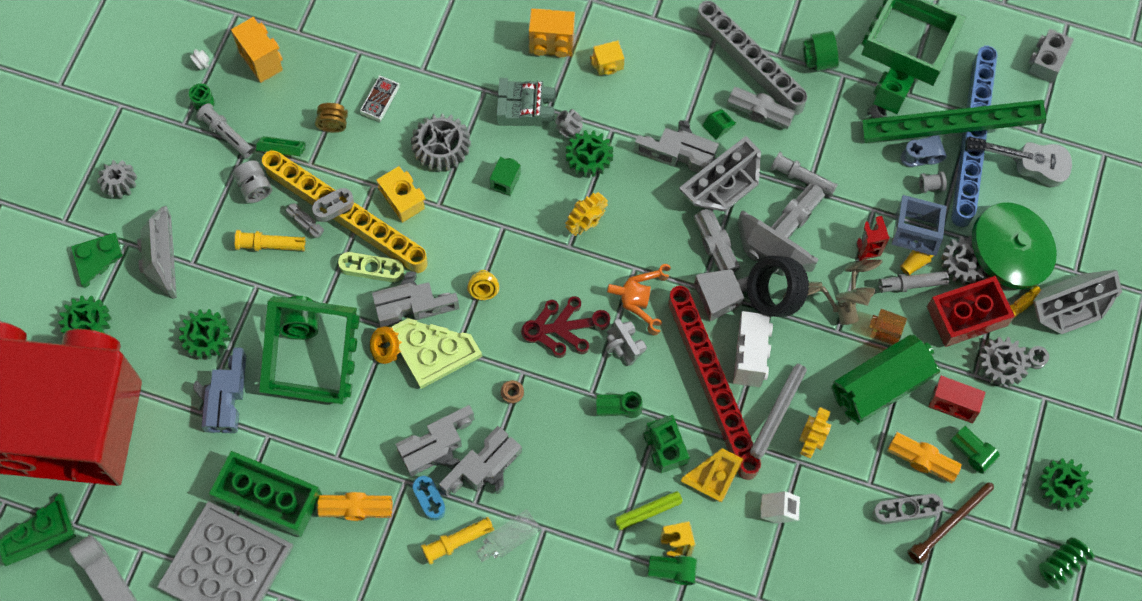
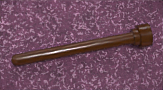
M987 482L923 543L914 544L907 551L909 557L918 565H922L929 558V550L993 491L994 484Z

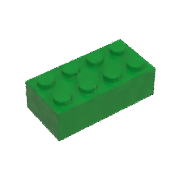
M230 451L209 495L215 502L302 537L317 506L319 495H322L318 486Z

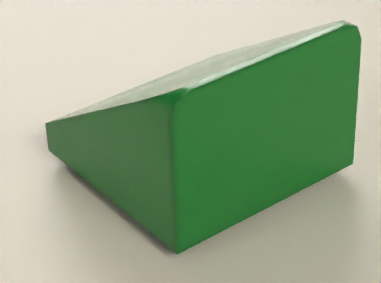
M723 109L709 114L702 124L715 139L722 137L736 125L735 121Z
M666 416L648 425L660 450L682 440L675 421L670 416Z

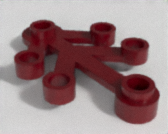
M573 296L569 298L568 305L554 323L544 325L550 315H555L559 311L558 302L549 300L536 320H529L524 323L521 334L527 342L535 343L539 341L551 349L555 357L562 358L566 354L565 344L557 343L546 335L555 333L573 345L578 354L583 355L589 350L588 341L578 338L570 331L595 327L597 330H605L610 325V315L605 310H597L591 318L567 321L573 312H577L581 308L580 298ZM576 301L579 305L573 307L570 303ZM555 305L556 309L549 310L548 306ZM603 319L605 323L600 325L597 323V320ZM531 329H534L537 331V333L535 335H530L529 331ZM585 344L586 348L581 350L578 348V345ZM561 347L564 351L557 353L555 349Z

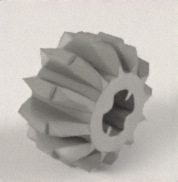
M112 160V165L110 166L104 164L105 170L98 171L100 178L97 179L102 192L108 194L111 198L118 195L122 199L125 192L131 195L130 188H136L135 180H137L133 167L130 164L126 165L123 160L118 164Z

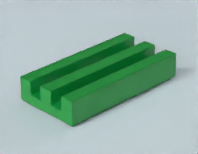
M263 136L256 143V151H277L280 154L300 157L303 151H305L306 142Z

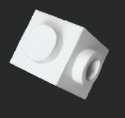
M786 491L762 494L761 518L775 524L799 521L800 497Z

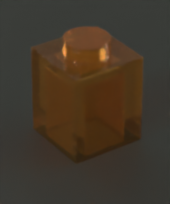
M880 309L878 315H873L869 324V328L872 329L870 337L894 345L902 336L907 318Z

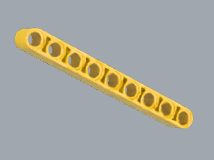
M268 151L262 157L266 174L312 206L320 198L335 191V189L277 151ZM271 163H278L276 166H269ZM295 174L293 178H287L288 175ZM307 186H314L310 190H305ZM343 196L339 198L343 203L347 202V198ZM354 203L349 212L333 218V220L392 259L399 260L410 271L421 273L426 270L428 266L427 255L421 246L356 203ZM323 207L319 208L324 214L327 213V210ZM361 221L367 222V224L363 226L357 225ZM378 233L386 234L382 238L375 237ZM396 245L404 246L400 250L393 249ZM414 257L422 258L419 262L411 261Z

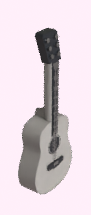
M968 137L965 141L966 152L987 151L1012 157L1021 175L1033 177L1049 187L1061 185L1068 179L1071 173V155L1061 145H1038L1028 142L1020 150L988 143L984 139Z

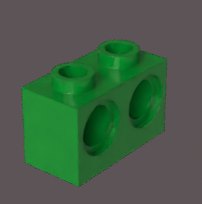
M890 68L889 72L884 71L873 92L876 95L873 104L898 114L915 78L893 68Z
M658 420L646 423L643 436L646 445H651L653 454H651L654 466L659 467L661 473L688 465L690 457L683 439L660 450L648 428V425ZM670 451L674 453L675 458L668 460L663 456V453Z

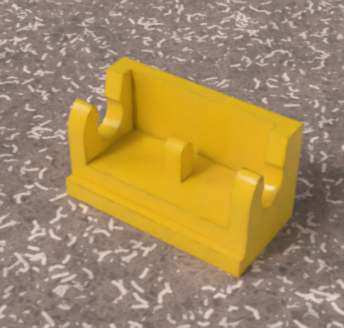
M690 521L663 527L660 536L661 544L677 547L675 551L667 552V556L692 555L695 542Z

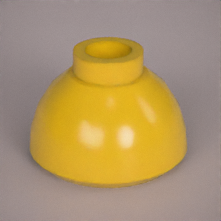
M480 270L471 276L468 281L467 290L477 300H489L498 294L499 282L492 273L487 270Z

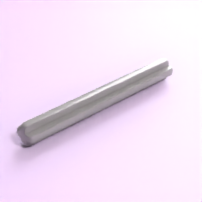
M796 364L793 367L750 450L751 456H754L756 459H761L764 456L807 371L806 367L801 364Z

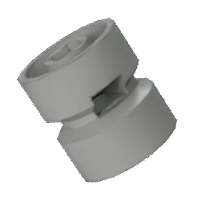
M257 161L245 162L233 171V177L238 187H241V193L248 203L259 202L268 197L272 192V187Z

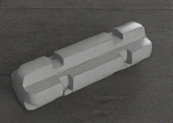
M294 203L288 206L286 213L291 218L294 217V221L303 229L309 230V234L313 238H319L323 234L324 229L319 224L316 225V221L306 212H301V208Z

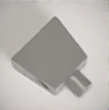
M731 269L696 275L694 285L709 322L742 305L744 299L742 293L747 291L748 277L737 280Z

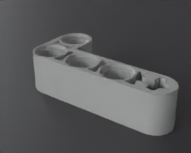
M88 535L69 548L72 556L86 571L104 601H137L109 555L93 535Z

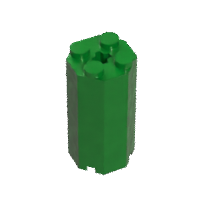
M914 334L908 335L836 379L831 386L836 402L840 407L844 405L847 408V411L844 412L847 418L857 425L940 373V369L932 356L934 354L933 348L928 342L923 343Z

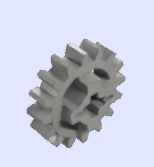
M960 236L957 241L952 239L950 244L946 245L943 250L945 253L941 256V259L944 260L942 268H948V275H954V282L959 278L962 285L967 280H969L970 284H973L976 279L982 281L984 275L987 276V273L981 266L979 270H975L979 262L973 251L971 236L968 237L967 241ZM958 250L957 255L952 257L953 252Z
M998 337L995 342L990 340L987 346L982 348L981 352L983 354L978 357V360L983 363L980 364L979 369H985L986 372L983 374V377L990 376L991 384L996 380L999 387H1002L1004 383L1011 387L1014 382L1019 384L1022 378L1028 375L1026 370L1031 367V364L1026 361H1028L1030 355H1024L1023 352L1026 350V347L1019 348L1018 340L1013 344L1010 337H1007L1004 342L1001 337Z

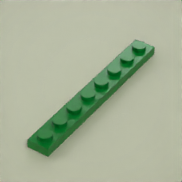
M1044 100L863 119L864 141L869 143L1045 124L1046 112Z

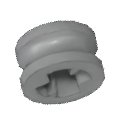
M1035 346L1027 353V355H1030V358L1026 362L1030 363L1033 369H1041L1049 360L1048 351L1041 346ZM1035 353H1036V356H1037L1038 354H1040V355L1042 356V359L1040 360V362H1039V360L1035 361V360L1033 359V356L1035 355Z

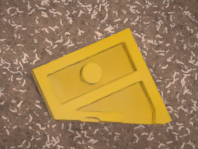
M721 448L684 475L681 482L722 502L743 459Z

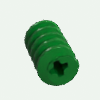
M1071 537L1059 549L1055 550L1051 556H1048L1044 562H1041L1038 567L1043 579L1053 588L1060 589L1058 582L1065 585L1067 583L1066 577L1073 578V571L1080 572V565H1088L1086 558L1094 560L1095 556L1086 544Z

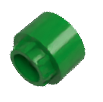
M833 31L811 34L810 39L803 41V55L806 67L815 68V71L838 68V48Z
M306 296L289 297L292 299L313 301L311 298ZM282 307L279 334L295 340L310 339L318 334L319 313Z

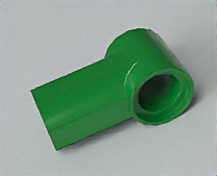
M634 391L625 394L597 395V416L637 418L643 410L642 397ZM630 401H635L638 403V406L630 409L626 404Z
M966 426L962 427L950 440L968 458L971 467L981 474H984L1000 458V454L994 446L987 442L983 443Z
M650 555L648 577L673 580L674 583L680 585H694L697 559L688 556L669 558Z

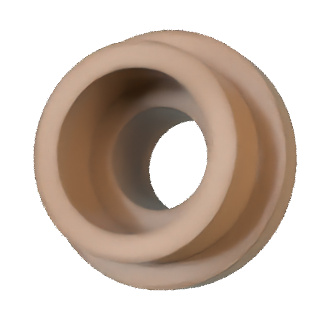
M511 380L503 384L501 387V397L505 402L515 404L522 400L524 388L521 383ZM510 390H515L517 394L514 396H510L508 392Z

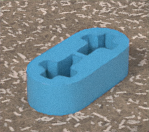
M427 476L418 477L413 483V490L424 514L430 520L436 521L441 519L445 514L446 508L433 480ZM421 483L425 485L430 484L428 487L429 496L426 497L422 490L418 491ZM433 500L436 506H441L438 508L439 513L429 512L431 509L429 501Z

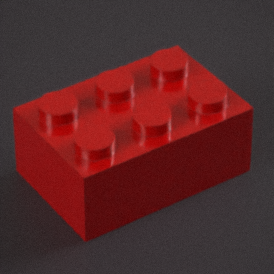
M996 276L933 296L927 305V309L945 347L1007 327L1015 317Z

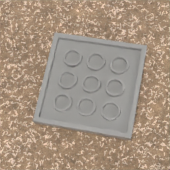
M208 501L160 581L158 588L181 601H263L291 552L293 544Z

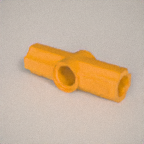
M898 432L895 433L887 450L910 462L911 467L922 473L930 472L950 483L955 481L962 464L940 454L935 446L926 442L918 443Z
M349 492L345 495H319L318 516L344 517V519L350 521H361L366 518H391L392 496H367L365 493Z

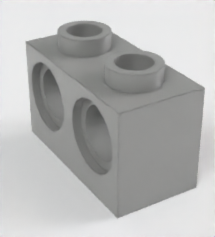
M1049 29L1046 36L1041 35L1036 45L1040 49L1038 53L1033 52L1029 60V64L1032 65L1029 73L1053 83L1074 39L1052 29Z

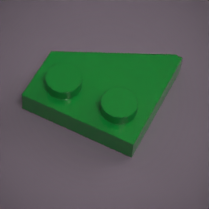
M116 233L71 246L83 288L90 285L89 282L99 273L102 275L112 263H115L123 256Z

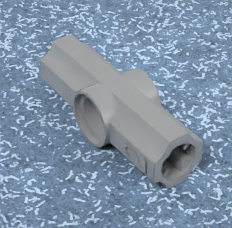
M738 87L733 88L727 103L728 106L748 113V116L756 122L763 123L768 121L787 130L796 112L775 103L773 98L767 94L759 93L755 95Z
M810 183L796 200L792 199L780 218L771 228L789 238L798 227L801 228L806 223L812 211L824 199L825 194L822 188Z
M704 209L694 215V220L702 235L705 251L709 256H712L718 270L731 269L733 272L739 270L740 266L731 249L730 238L725 229H721L713 210Z

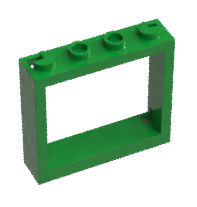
M884 0L882 5L885 7L880 6L875 16L878 20L873 19L868 29V32L871 33H866L861 42V45L864 46L861 55L934 86L966 17L927 0ZM892 9L949 32L934 65L876 40Z
M278 296L271 297L267 302L259 392L344 404L347 398L351 397L353 387L349 380L350 375H353L355 369V361H352V352H356L357 338H354L355 329H358L360 316L356 315L357 308ZM282 307L347 317L339 390L275 381Z

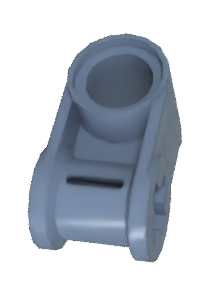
M939 136L909 141L906 145V150L902 152L900 157L901 162L909 168L937 164L947 158Z

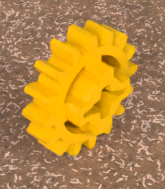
M599 192L596 194L592 193L590 197L587 196L582 201L579 200L567 217L569 220L565 222V228L574 236L577 234L581 235L583 231H587L591 227L594 228L604 215L605 208L608 206V200Z
M819 407L815 418L809 415L799 441L804 443L800 455L811 459L816 448L822 449L831 429V424L827 423L830 411Z

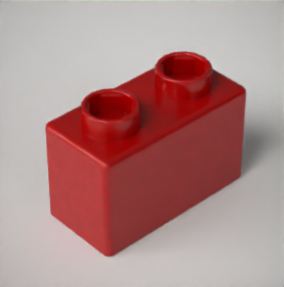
M0 321V474L120 486L122 484L142 386L141 378L120 351V342L108 334L87 329L68 330L63 334L61 344L26 341L27 335L25 331L17 326Z

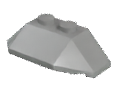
M745 136L679 187V190L694 206L725 212L758 186L761 151Z
M163 206L140 230L141 239L137 240L138 250L142 252V259L139 260L140 273H144L150 283L174 299L177 298L172 218L167 206Z
M743 210L741 211L738 227L743 250L750 259L759 261L767 256H784L798 261L806 272H811L815 269L818 258L809 254L808 251ZM778 268L774 272L778 273L781 276L785 275L782 269Z
M1108 270L1083 273L1043 288L1033 300L1038 322L1059 334H1064L1103 319L1116 297H1119L1122 293L1118 271Z

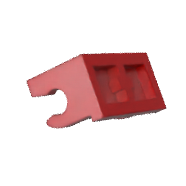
M882 216L875 218L876 224L873 230L870 229L868 221L865 222L864 231L866 238L863 244L861 238L857 240L859 261L882 255L890 239Z
M941 375L937 386L934 388L928 407L973 424L980 413L986 392Z

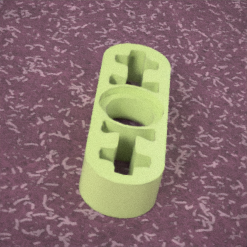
M346 252L338 260L340 270L345 275L393 283L399 282L404 277L403 264L396 259ZM349 260H352L353 264H351L350 267L347 268L345 263H348ZM360 261H362L361 270H359L358 265H360ZM370 262H374L378 265V268L374 272H368L365 270V266ZM382 264H384V267H385V269H383V272H384L383 274H381V273H382ZM393 267H397V270L399 272H395L394 275H391L389 270H392Z

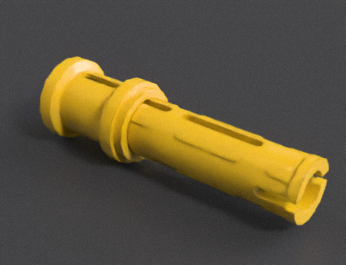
M236 230L235 250L247 248L259 251L265 248L305 251L306 237L263 235L260 231L246 233Z
M486 517L449 536L441 535L439 540L428 545L423 544L421 548L427 562L431 565L434 560L444 555H452L454 549L494 531L489 517Z

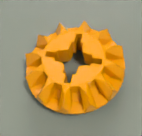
M383 326L377 328L370 339L371 354L376 361L382 364H388L397 360V354L401 352L399 344L402 342L398 340L399 333L394 332L392 327ZM384 343H390V346L387 348L381 347Z

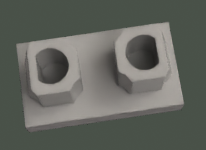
M618 319L613 322V326L607 331L609 335L607 340L610 344L606 347V351L608 354L615 352L618 357L622 356L626 365L630 366L646 351L647 346L643 340L640 339L634 342L631 338L636 332L631 321L622 323Z

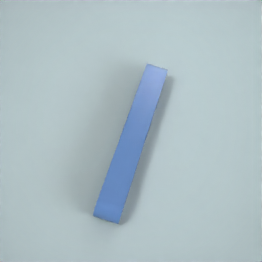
M982 46L973 61L966 108L991 105L997 63V51L991 46ZM987 130L963 132L951 215L953 223L959 227L968 226L976 214L984 152H971L975 156H971L966 152L965 141L968 137L986 140ZM963 191L968 192L971 196L965 195ZM960 211L966 212L968 216L962 215Z

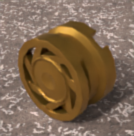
M322 103L317 107L318 116L315 120L317 128L331 133L342 132L346 129L348 110H344V106L336 103Z

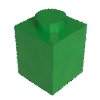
M500 157L489 179L490 189L511 196L521 175V164H518L512 158L505 159Z

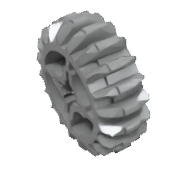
M443 113L440 115V118H436L433 114L432 120L425 117L424 124L418 122L417 129L413 131L414 137L411 138L412 152L415 153L416 160H421L423 167L428 164L430 170L437 167L439 172L442 170V167H446L449 171L450 165L457 168L458 161L464 162L465 155L469 154L468 148L471 147L470 133L467 131L466 125H461L459 118L453 121L452 115L445 118ZM431 134L432 139L423 146L425 139ZM458 139L457 146L451 151L450 146Z

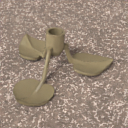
M860 260L847 265L845 271L852 272L851 291L842 292L835 296L836 300H839L838 305L835 304L827 289L822 286V282H808L809 293L807 295L818 291L823 292L832 305L833 311L838 312L840 324L856 323L859 321L856 303L868 306L871 297L875 294V288L873 287L856 288V275L859 272L875 269L882 264L883 260Z

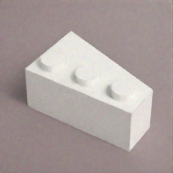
M742 311L739 320L733 384L761 387L763 380L768 379L769 367L767 366V358L769 359L771 345H768V337L772 336L773 323H769L770 316Z

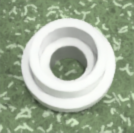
M195 49L190 57L200 70L204 67L206 69L210 67L208 64L210 59L203 50L199 52Z

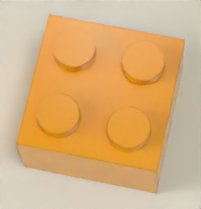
M531 8L529 53L538 56L556 55L561 58L566 56L572 57L575 12Z
M252 17L231 29L238 52L260 83L283 70L281 65L283 59L278 52L280 48L274 38L269 39L267 36L268 31L262 22L258 23Z

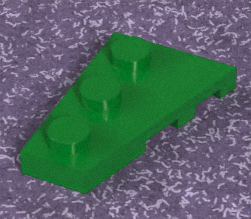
M62 493L54 498L55 501L46 508L42 507L36 511L37 515L25 524L21 523L0 539V555L5 566L76 538L67 504Z

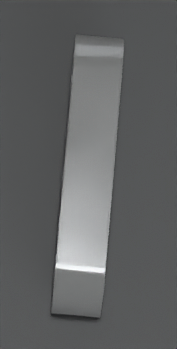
M935 494L885 500L876 505L873 510V517L878 523L883 525L933 518L943 510V501ZM929 500L932 504L937 505L934 511H932L929 507L923 508L921 510L922 514H920V506L927 505L929 503ZM904 503H909L914 507L913 515L903 513L902 505ZM895 505H897L896 512L890 513L887 518L883 514H879L882 507L886 511H892L895 509Z

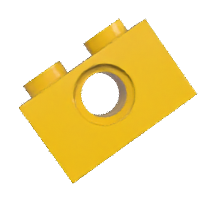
M400 166L376 179L379 191L402 223L425 209L424 200L426 198L420 188L416 189L413 186L412 177L407 171L403 172ZM400 191L408 192L405 195H398Z

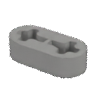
M340 188L314 202L312 210L315 218L320 222H326L350 210L354 205L352 192L346 188ZM343 196L347 198V202L343 203L339 198ZM323 207L327 210V213L323 214L319 208Z

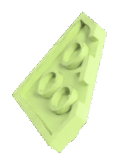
M410 318L392 326L393 331L399 333L398 340L402 342L399 344L400 354L420 389L482 357V353L471 334L450 331L448 328L419 323L417 320Z

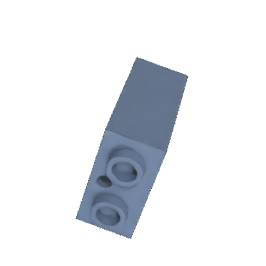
M902 195L896 213L892 245L937 256L943 240L947 206ZM905 216L936 224V229L932 231L904 223Z

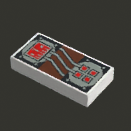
M379 76L360 110L361 115L381 122L400 88L399 83Z

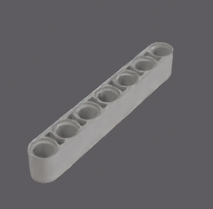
M709 0L702 2L699 5L697 15L699 26L780 105L796 111L795 115L802 113L808 97L807 92L716 3ZM777 85H783L785 88H780Z

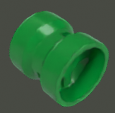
M195 84L190 88L189 98L197 112L208 103L214 107L215 100L210 88L206 84Z

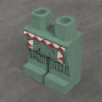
M499 78L498 125L542 126V121H554V106H543V102H555V88L545 87L543 81H537V83L534 81L514 82L508 81V78Z

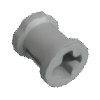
M938 172L935 175L920 174V191L922 193H927L929 190L945 191V173Z

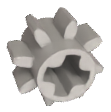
M573 109L569 112L564 110L556 118V129L566 138L569 134L575 136L582 129L583 123L581 120L583 118Z

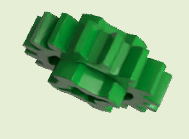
M584 130L583 136L576 133L575 140L569 139L570 146H566V161H570V169L576 167L575 174L582 171L584 177L588 173L595 177L597 171L600 174H604V168H610V162L613 161V146H609L610 139L603 140V133L596 136L595 130L591 134Z
M82 295L78 302L75 299H71V306L64 305L67 311L59 313L61 318L64 319L58 321L62 328L60 330L62 334L73 329H87L104 333V329H110L111 327L106 322L112 320L108 314L109 309L106 305L103 306V302L100 299L95 302L93 296L86 300Z
M199 309L197 316L190 313L191 319L189 321L184 319L185 327L179 328L180 333L183 334L179 336L180 342L183 343V349L185 351L188 350L191 357L197 353V357L200 360L203 358V355H207L208 359H211V353L219 356V349L227 348L224 341H230L231 339L227 334L231 330L229 326H226V319L221 318L219 312L213 315L211 309H208L206 314H203L202 310ZM201 329L207 333L209 339L202 335Z
M1061 458L1058 464L1052 461L1049 467L1046 466L1042 470L1044 474L1039 477V480L1044 482L1039 486V489L1046 492L1042 496L1043 499L1049 497L1051 499L1049 505L1057 503L1058 510H1061L1064 506H1066L1068 511H1071L1074 506L1077 509L1083 505L1082 502L1086 503L1090 499L1087 495L1093 492V489L1088 487V485L1093 483V480L1086 478L1089 471L1082 472V464L1074 466L1073 459L1065 463L1064 458ZM1057 471L1056 479L1051 480L1053 473ZM1080 489L1079 495L1075 498V491Z

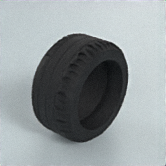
M767 256L759 260L751 269L747 279V295L752 306L766 316L787 317L796 313L805 303L809 293V280L804 267L798 261L784 256ZM780 268L787 279V292L783 300L776 305L770 298L768 284L772 274Z

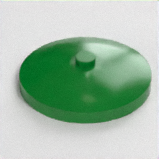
M998 203L985 210L975 221L971 236L973 251L980 266L990 277L996 276L1000 284L1009 288L1029 289L1042 283L1050 276L1057 259L1056 244L1046 223L1032 210L1015 203Z

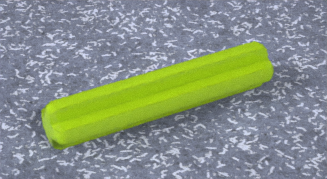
M675 491L615 518L616 526L619 530H623L682 504V497L678 491Z

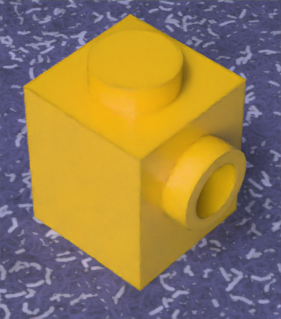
M619 41L593 47V55L590 56L593 69L597 68L599 76L604 74L611 75L616 71L624 69L625 58Z

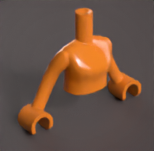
M668 264L661 265L656 271L628 278L623 287L608 284L607 293L621 296L622 306L626 310L635 313L649 324L647 329L651 335H658L660 333V330L653 328V325L660 326L662 322L660 319H652L641 309L647 308L651 286H645L638 282L657 277L662 281L667 280L669 275L664 274L662 270L670 271L671 267Z

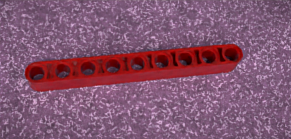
M676 286L670 291L668 301L670 311L728 451L743 459L737 473L741 478L751 480L758 474L761 461L750 454V450L754 445L693 298L686 287ZM680 296L685 301L677 302L674 300V297ZM688 316L693 319V322L687 323L682 318ZM699 337L702 342L694 343L690 338ZM706 357L710 360V363L703 364L699 358ZM716 378L719 384L712 385L708 382V379ZM725 399L728 405L720 406L716 400ZM733 420L736 422L737 426L733 428L726 425L725 421ZM742 441L746 448L738 449L734 442ZM746 462L752 463L755 470L748 471L744 468L743 464Z

